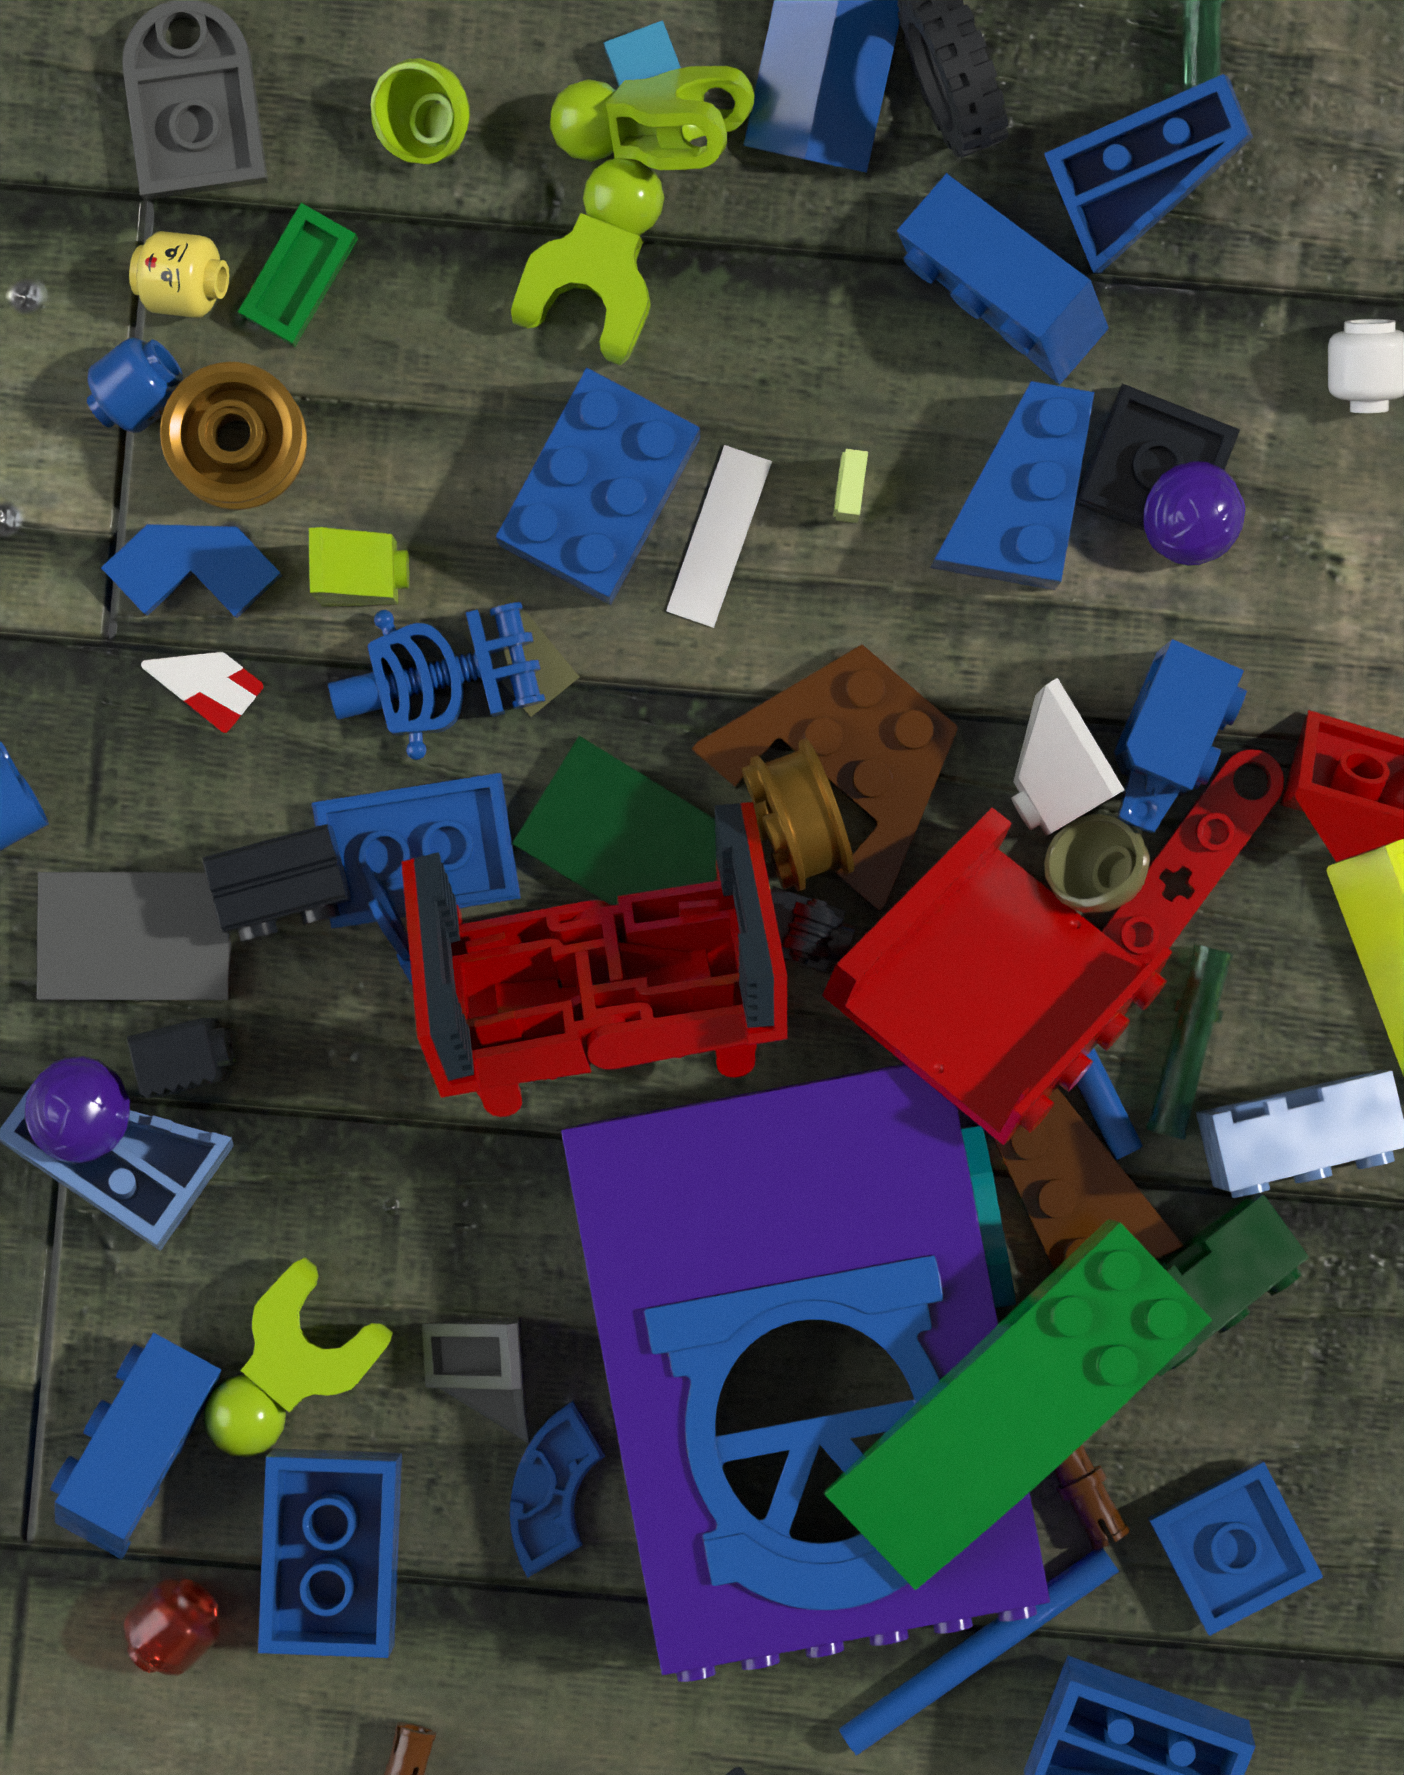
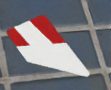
M224 652L144 660L141 663L145 671L223 733H227L264 687L262 682Z

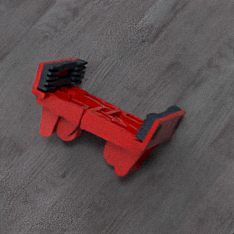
M753 802L715 805L716 874L718 881L617 896L618 905L611 906L604 901L590 900L463 924L462 914L459 906L456 905V898L454 893H452V887L447 873H445L443 862L441 863L439 852L401 861L417 1039L440 1097L476 1092L489 1114L497 1117H506L515 1114L522 1106L519 1083L545 1079L554 1080L558 1077L591 1073L590 1063L602 1069L613 1070L670 1058H682L686 1055L715 1050L718 1071L727 1077H740L746 1075L754 1068L757 1044L787 1039V971ZM559 979L561 980L563 988H559L558 986Z

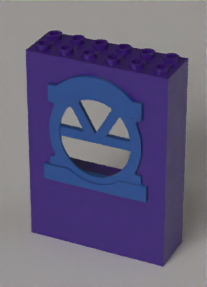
M900 1064L573 1125L561 1130L662 1675L676 1673L678 1682L696 1681L714 1676L716 1674V1665L740 1661L743 1670L760 1669L778 1664L780 1662V1653L805 1649V1654L808 1658L824 1657L844 1651L843 1641L869 1637L870 1645L872 1646L893 1644L909 1638L907 1629L933 1625L934 1633L957 1632L973 1626L971 1617L997 1613L999 1621L1021 1620L1035 1616L1037 1614L1036 1605L1050 1603L1030 1492L916 1590L911 1587L862 1534L849 1539L828 1543L800 1541L791 1538L789 1534L819 1445L845 1472L863 1455L851 1438L887 1432L998 1325L958 1110L952 1102L907 1065ZM795 1321H832L850 1326L864 1333L884 1348L903 1372L914 1397L913 1400L715 1437V1419L720 1392L736 1360L760 1336L772 1329ZM790 1450L767 1516L759 1520L744 1507L733 1492L725 1477L723 1464L728 1461Z

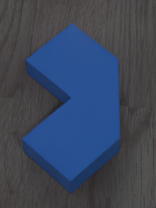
M147 524L101 567L146 616L155 610L193 573L236 618L283 576L238 527Z

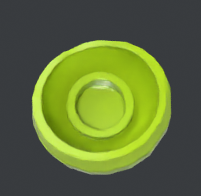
M416 58L394 64L379 77L371 96L370 105L372 125L382 145L390 153L409 163L431 164L455 154L464 139L470 118V106L466 92L457 76L442 64Z

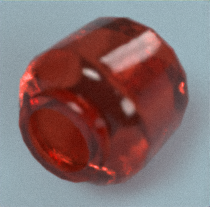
M165 1579L156 1583L128 1612L123 1623L125 1639L129 1644L127 1652L131 1660L140 1669L148 1673H155L157 1671L163 1675L179 1676L187 1672L218 1638L220 1632L218 1621L219 1608L214 1597L199 1583L189 1579L181 1581Z

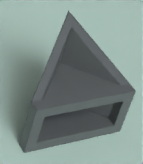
M521 1316L422 1323L426 1387L443 1390L529 1443Z

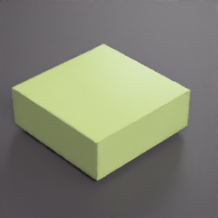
M846 449L845 452H842L833 516L836 517L835 520L858 522L867 465V451Z

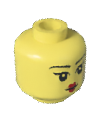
M159 231L149 237L144 245H139L135 249L130 262L129 280L131 290L135 295H139L140 301L148 311L158 314L201 318L212 309L216 299H222L225 296L229 285V267L226 261L220 260L218 249L210 238L200 235Z

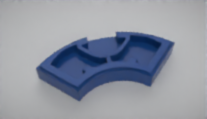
M574 1400L555 1412L536 1432L523 1454L514 1478L510 1500L511 1533L518 1559L527 1578L583 1545V1540L575 1520L576 1494L587 1472L598 1461L603 1459L606 1454Z

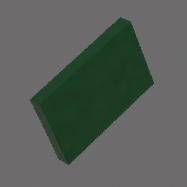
M578 736L512 843L610 905H618L617 896L713 882L717 877L715 819L581 736Z

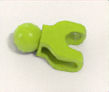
M691 66L679 68L646 79L624 80L617 90L613 89L608 83L587 79L569 85L557 95L552 105L550 130L556 144L575 159L592 162L614 153L615 159H634L641 161L647 167L657 170L701 169L710 166L718 159L726 147L727 132L737 129L748 117L754 105V92L746 75L737 68L729 66ZM711 88H722L731 93L735 101L734 109H717L713 104L704 102V94ZM706 136L708 140L707 146L703 147L694 146L690 143L693 139Z
M610 159L594 169L584 189L583 202L586 215L580 213L572 232L564 238L549 241L530 255L511 308L513 324L523 328L538 327L544 322L549 309L560 294L574 288L591 290L602 298L607 309L604 329L599 340L602 354L607 361L619 366L629 359L651 307L646 283L637 267V258L643 244L639 235L655 224L662 212L664 201L661 181L652 168L634 159Z
M306 1257L294 1262L254 1306L252 1333L255 1346L253 1355L240 1370L244 1374L224 1380L213 1389L205 1403L203 1420L207 1435L217 1448L232 1456L250 1457L265 1452L277 1442L284 1429L286 1411L292 1412L305 1397L314 1394L330 1396L351 1390L359 1383L390 1344L393 1332L385 1325L375 1323L363 1327L353 1339L340 1348L323 1349L309 1342L300 1328L299 1312L307 1296L316 1287L319 1276L317 1267Z

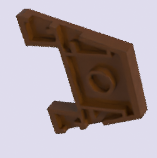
M861 644L701 739L694 745L692 751L735 788L744 778L742 768L751 765V757L758 755L761 758L777 740L783 741L794 752L799 751V741L807 738L823 766L828 781L876 822V828L852 855L854 872L846 874L841 868L835 875L879 912L887 903L958 726Z

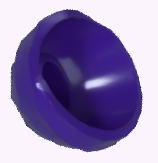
M1197 461L1174 466L1161 475L1148 494L1144 507V528L1148 541L1157 553L1174 563L1191 566L1215 560L1225 554L1238 538L1243 528L1245 503L1234 479L1222 468L1208 462Z
M77 1056L65 1057L53 1062L36 1077L26 1097L25 1120L32 1139L47 1155L62 1162L86 1163L96 1160L115 1148L128 1126L130 1097L125 1084L116 1071L98 1059Z

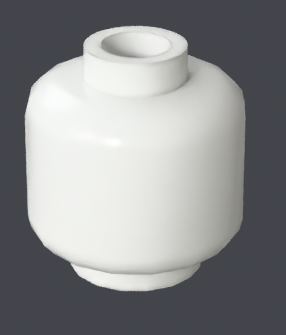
M1359 319L1345 321L1344 331L1338 332L1330 338L1328 345L1329 392L1336 398L1350 400V412L1389 411V400L1404 396V332L1395 330V320Z

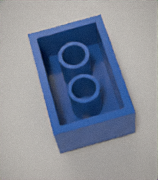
M586 367L496 535L499 546L611 605L700 440V427Z
M274 1448L266 1456L258 1653L389 1658L395 1644L402 1453Z

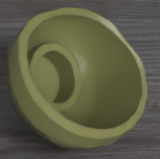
M1102 814L1087 815L1067 824L1054 836L1047 849L1044 862L1045 877L1055 897L1066 906L1083 913H1105L1119 908L1137 895L1147 877L1150 857L1141 834L1134 826L1113 816Z

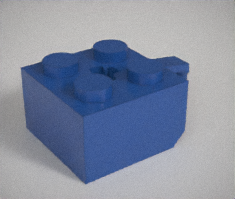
M1173 639L1157 651L1113 752L1121 773L1128 776L1117 815L1118 819L1140 830L1153 833L1176 797L1191 791L1193 788L1198 789L1200 784H1207L1221 753V749L1212 746L1218 730L1223 731L1227 724L1231 726L1234 723L1247 693V690L1238 687L1244 670Z

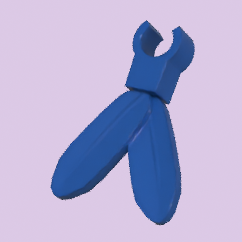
M365 865L362 867V871L375 898L368 902L382 932L398 953L396 955L399 964L412 985L408 932L376 874L369 865Z

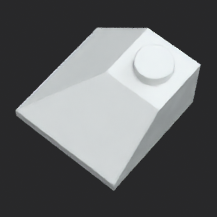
M1058 678L1046 684L1035 695L1013 781L1020 793L1011 797L1027 827L1032 830L1040 826L1045 836L1124 791L1123 786Z

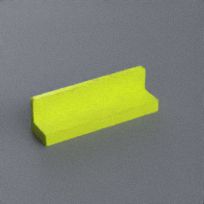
M1404 839L1332 864L1327 867V874L1404 1076Z

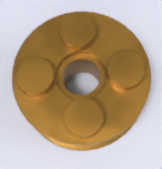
M222 362L208 365L195 371L185 378L173 391L167 401L161 419V446L170 469L196 497L219 508L230 510L251 509L276 499L294 482L306 456L307 431L304 418L297 403L277 378L267 371L247 363ZM232 421L247 423L250 427V438L242 449L229 452L219 447L218 435L224 425Z
M807 738L799 741V751L766 763L758 755L751 757V765L743 767L742 773L754 803L760 837L762 841L769 839L774 850L771 853V859L782 888L786 889L794 886L797 891H801L806 888V878L839 866L846 874L854 872L852 851L836 799L823 766L810 741Z

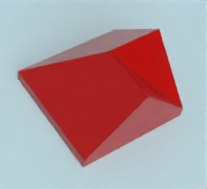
M1308 710L1280 805L1305 812L1336 862L1404 839V738Z

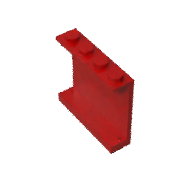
M992 807L836 964L822 996L1001 1144L1005 1145L1021 1126L1031 1133L1042 1122L1055 1104L1048 1097L1059 1085L1069 1092L1079 1082L1093 1063L1087 1055L1097 1044L1107 1051L1115 1043L1130 1023V1020L1124 1015L1134 1004L1142 1010H1145L1167 983V980L1160 975V972L1172 951L1164 946L1153 959L1148 957L1141 964L1078 912L1060 902L1053 892L999 850L1012 823Z

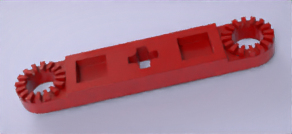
M1244 750L1231 756L1222 765L1149 864L1147 877L1141 890L1131 901L1116 909L1101 932L1141 964L1148 957L1153 959L1164 946L1170 948L1280 798L1284 787V776L1279 763L1271 755L1260 750ZM1255 764L1261 767L1264 773L1267 774L1268 788L1264 795L1257 800L1242 798L1234 788V774L1241 765ZM1180 868H1183L1189 873L1185 884L1192 890L1190 896L1185 898L1184 896L1176 895L1169 901L1162 896L1166 885L1159 877L1164 870L1169 873H1175Z

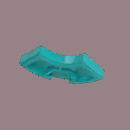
M981 1126L961 1129L994 1306L999 1308L1015 1305L1016 1298L1010 1260L984 1130Z

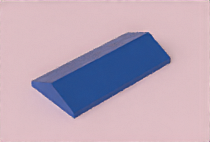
M774 0L754 93V105L750 112L743 146L867 173L900 23L898 18V12H900L897 6L898 0Z

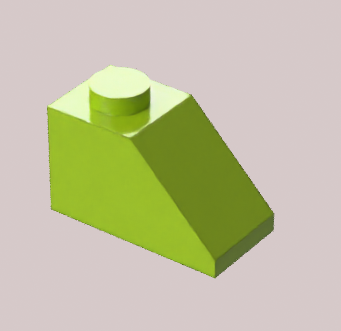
M323 527L309 528L310 593L322 607L398 605V589L409 588L408 550H397V541L392 534Z

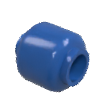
M131 337L120 343L89 368L88 385L92 394L87 397V404L95 417L104 426L111 428L116 424L125 431L139 433L162 417L168 399L183 380V373L174 357L158 341L152 339L147 343L138 338Z

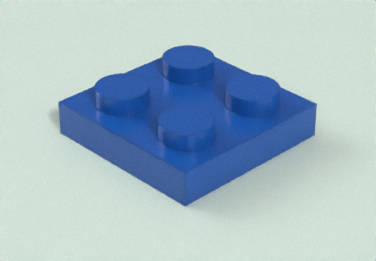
M1261 1459L1148 1517L1164 1552L1209 1636L1323 1578L1265 1462Z

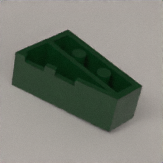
M1264 1194L1249 1195L1183 1243V1247L1172 1251L1159 1261V1264L1209 1315L1212 1321L1157 1373L1158 1376L1161 1377L1167 1371H1171L1187 1361L1198 1351L1197 1347L1216 1332L1221 1334L1243 1320L1250 1313L1247 1307L1264 1293L1268 1292L1270 1296L1276 1295L1302 1275L1297 1267L1306 1261L1309 1256Z

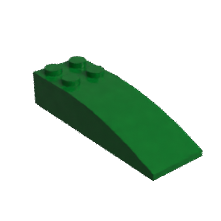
M1108 1219L823 1493L911 1587L916 1590L1064 1462L1209 1324L1212 1319L1121 1222Z

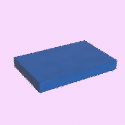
M501 773L312 803L315 827L329 824L334 830L352 899L351 901L338 904L340 916L330 919L332 929L377 922L368 902L375 898L362 871V867L365 865H369L376 874L399 917L406 918L401 861L437 852L440 854L441 863L443 862L445 873H447L452 887V893L455 895L456 905L460 909L521 899Z

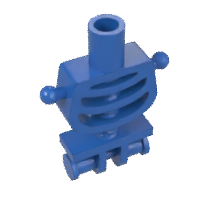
M521 602L509 603L489 610L490 616L495 617L500 638L490 641L486 640L479 611L466 612L475 652L473 655L468 653L466 657L462 654L460 658L455 656L446 639L431 625L414 623L396 630L393 614L388 610L378 611L375 614L374 623L382 630L384 636L368 644L374 672L328 683L337 720L383 709L390 733L396 736L409 735V744L406 749L407 754L413 760H420L426 754L423 734L446 731L457 722L463 705V684L465 680L470 682L471 679L476 681L478 677L482 679L492 717L505 714L497 682L503 680H511L516 700L512 702L514 709L545 702L544 694L540 695L535 672L541 670L539 660L526 661L522 647L533 643L534 640L532 632L524 631L520 610L523 609ZM421 638L432 641L441 649L445 659L441 663L436 661L435 664L430 662L428 665L424 654L413 640ZM403 647L407 649L415 661L416 669L410 667L409 671L403 669L400 660L393 652V648ZM509 650L512 665L494 669L490 654ZM385 661L389 663L393 671L390 673V676L386 674ZM447 685L451 687L450 703L441 716L433 719L436 709L435 690H439V687L444 689ZM422 692L423 705L421 714L417 719L411 721V697L413 693L419 695ZM394 698L399 700V709L397 713L395 711L393 703Z

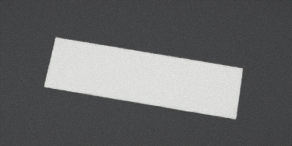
M724 445L670 598L667 612L714 628L772 461Z

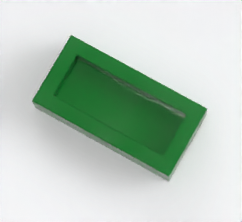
M300 203L238 310L239 315L291 346L296 347L357 242V235Z

